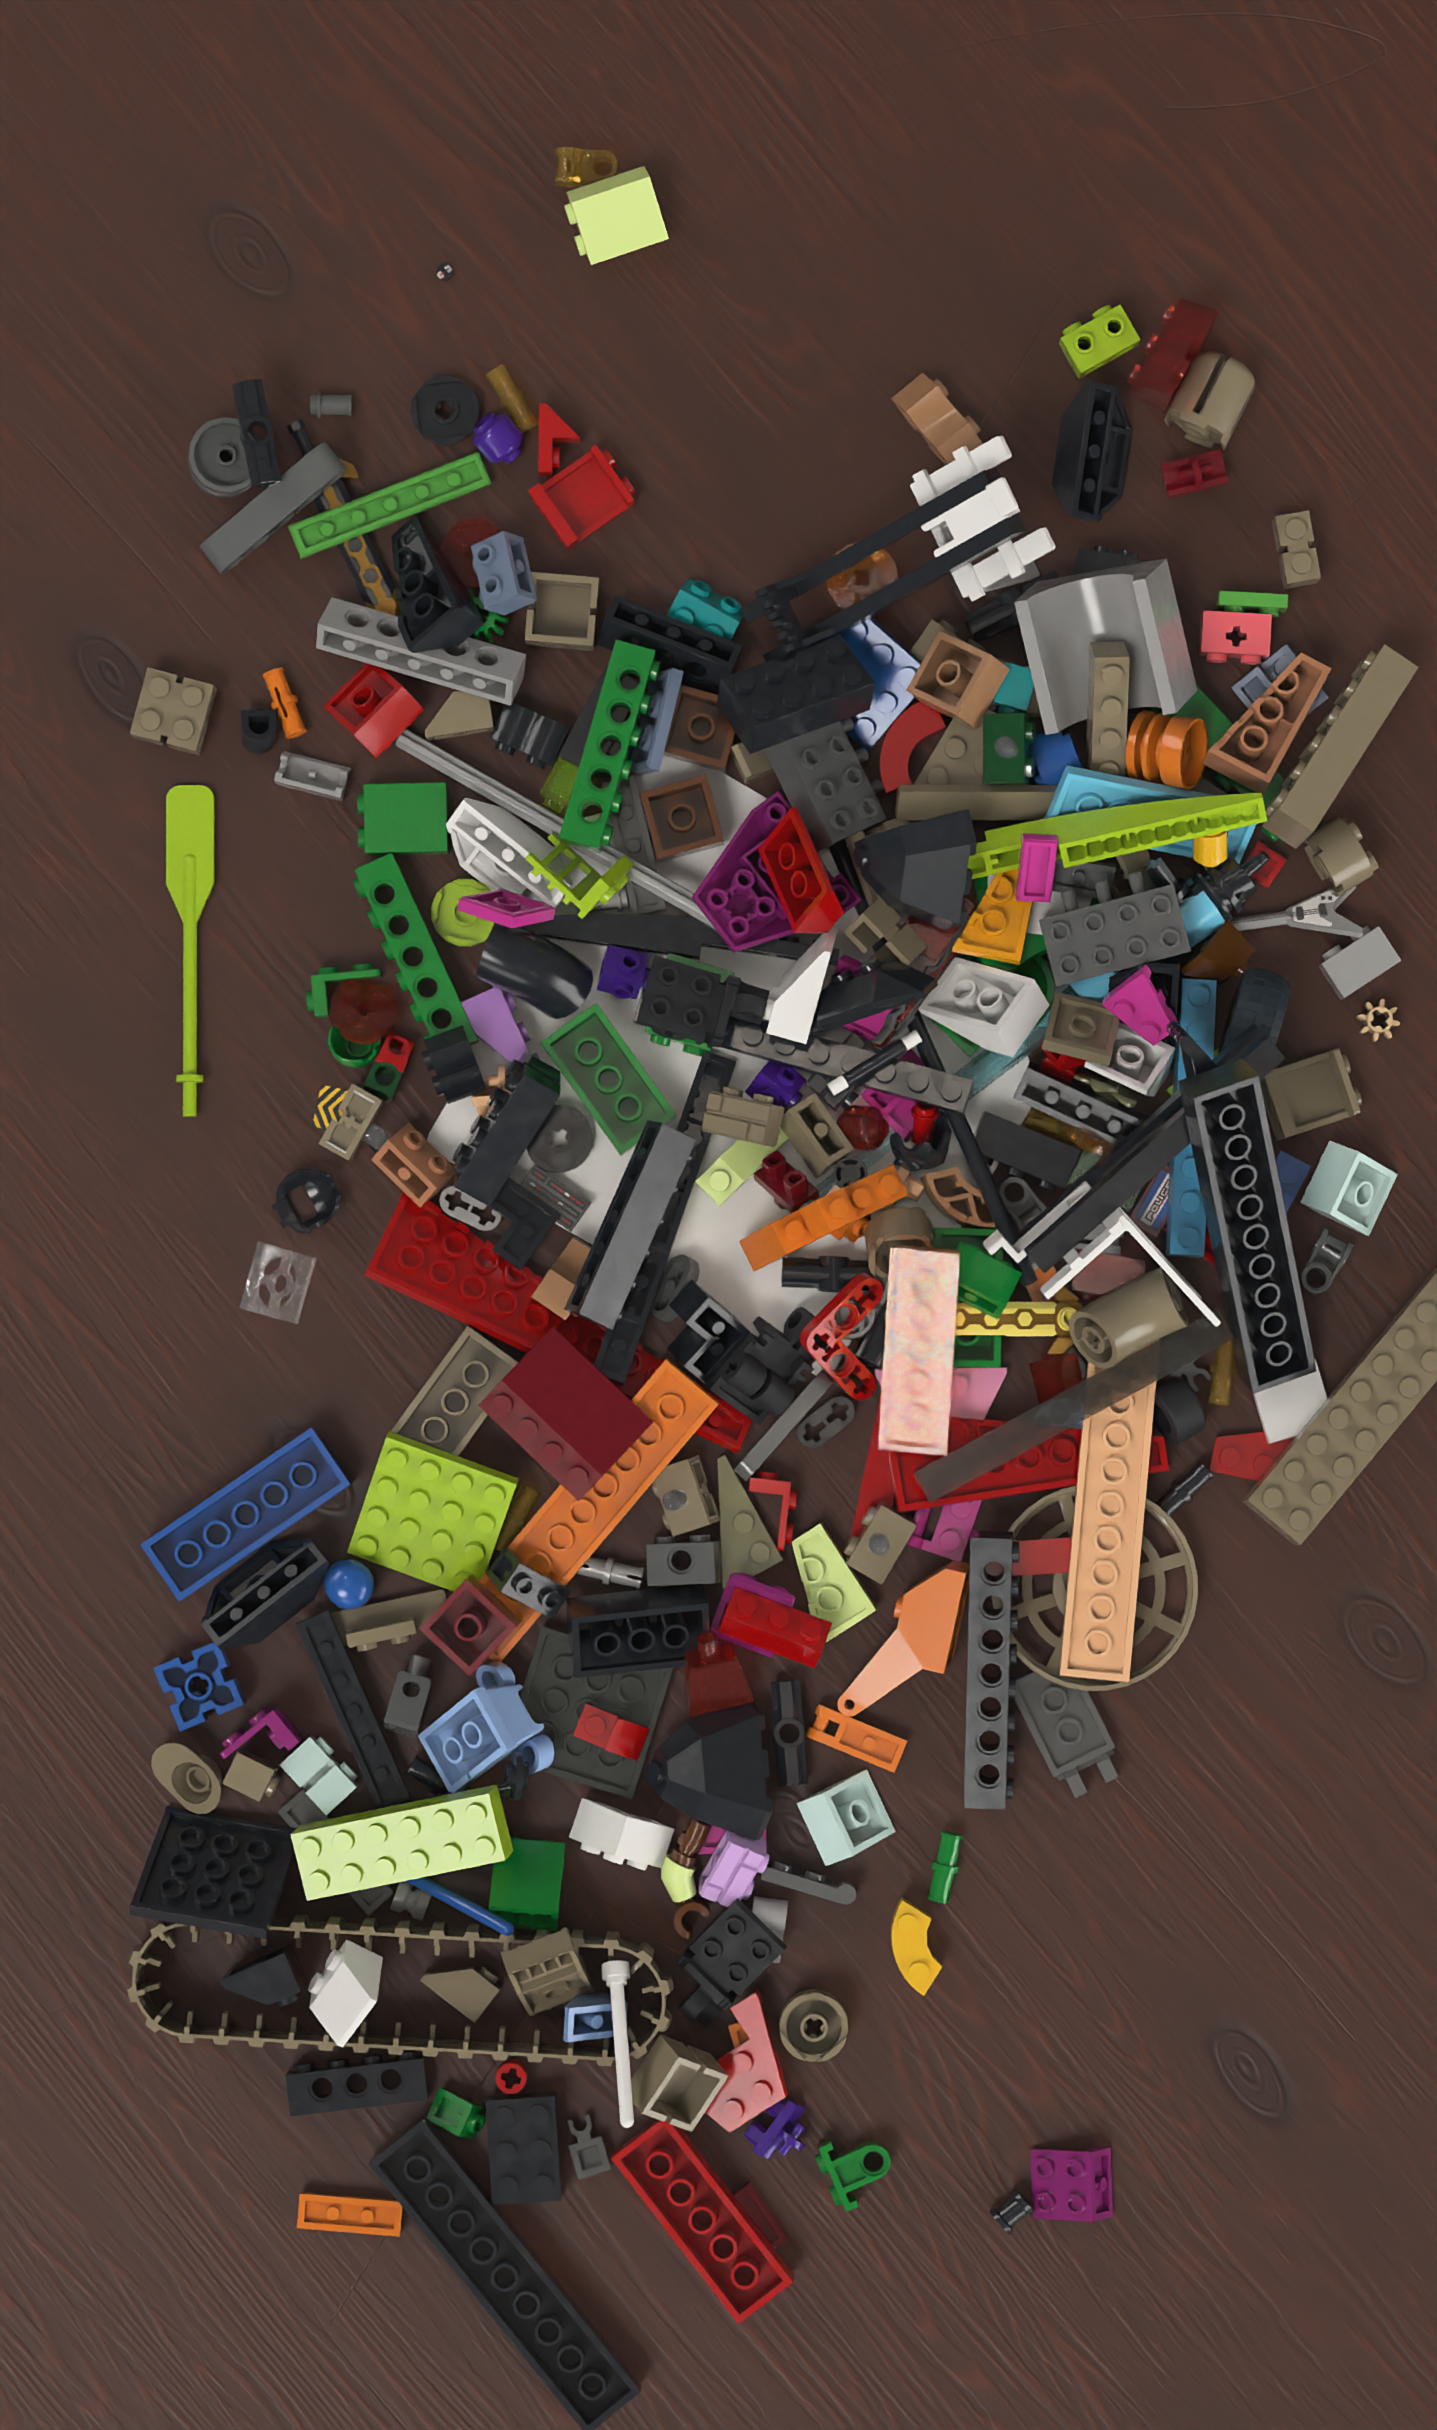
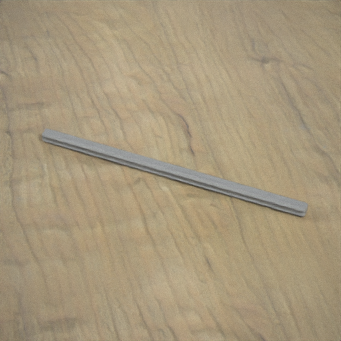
M405 729L397 737L396 746L548 834L554 832L559 836L564 821L562 817L408 729ZM569 845L609 869L620 858L626 856L634 864L626 873L630 881L714 928L693 901L692 896L694 893L611 845H603L601 853Z

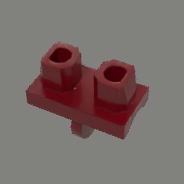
M1221 449L1160 464L1168 499L1229 483Z
M775 1151L762 1160L763 1167L754 1172V1180L774 1197L775 1204L781 1209H787L790 1213L799 1210L804 1203L819 1198V1190L807 1180L806 1175L792 1167L779 1151Z

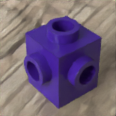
M608 944L602 960L596 990L611 993L622 999H637L641 987H646L651 969L646 967L648 954L639 952L631 947L622 948Z
M768 1061L746 1089L745 1093L753 1098L754 1093L773 1097V1105L790 1109L797 1105L803 1097L799 1090L807 1079L792 1067Z

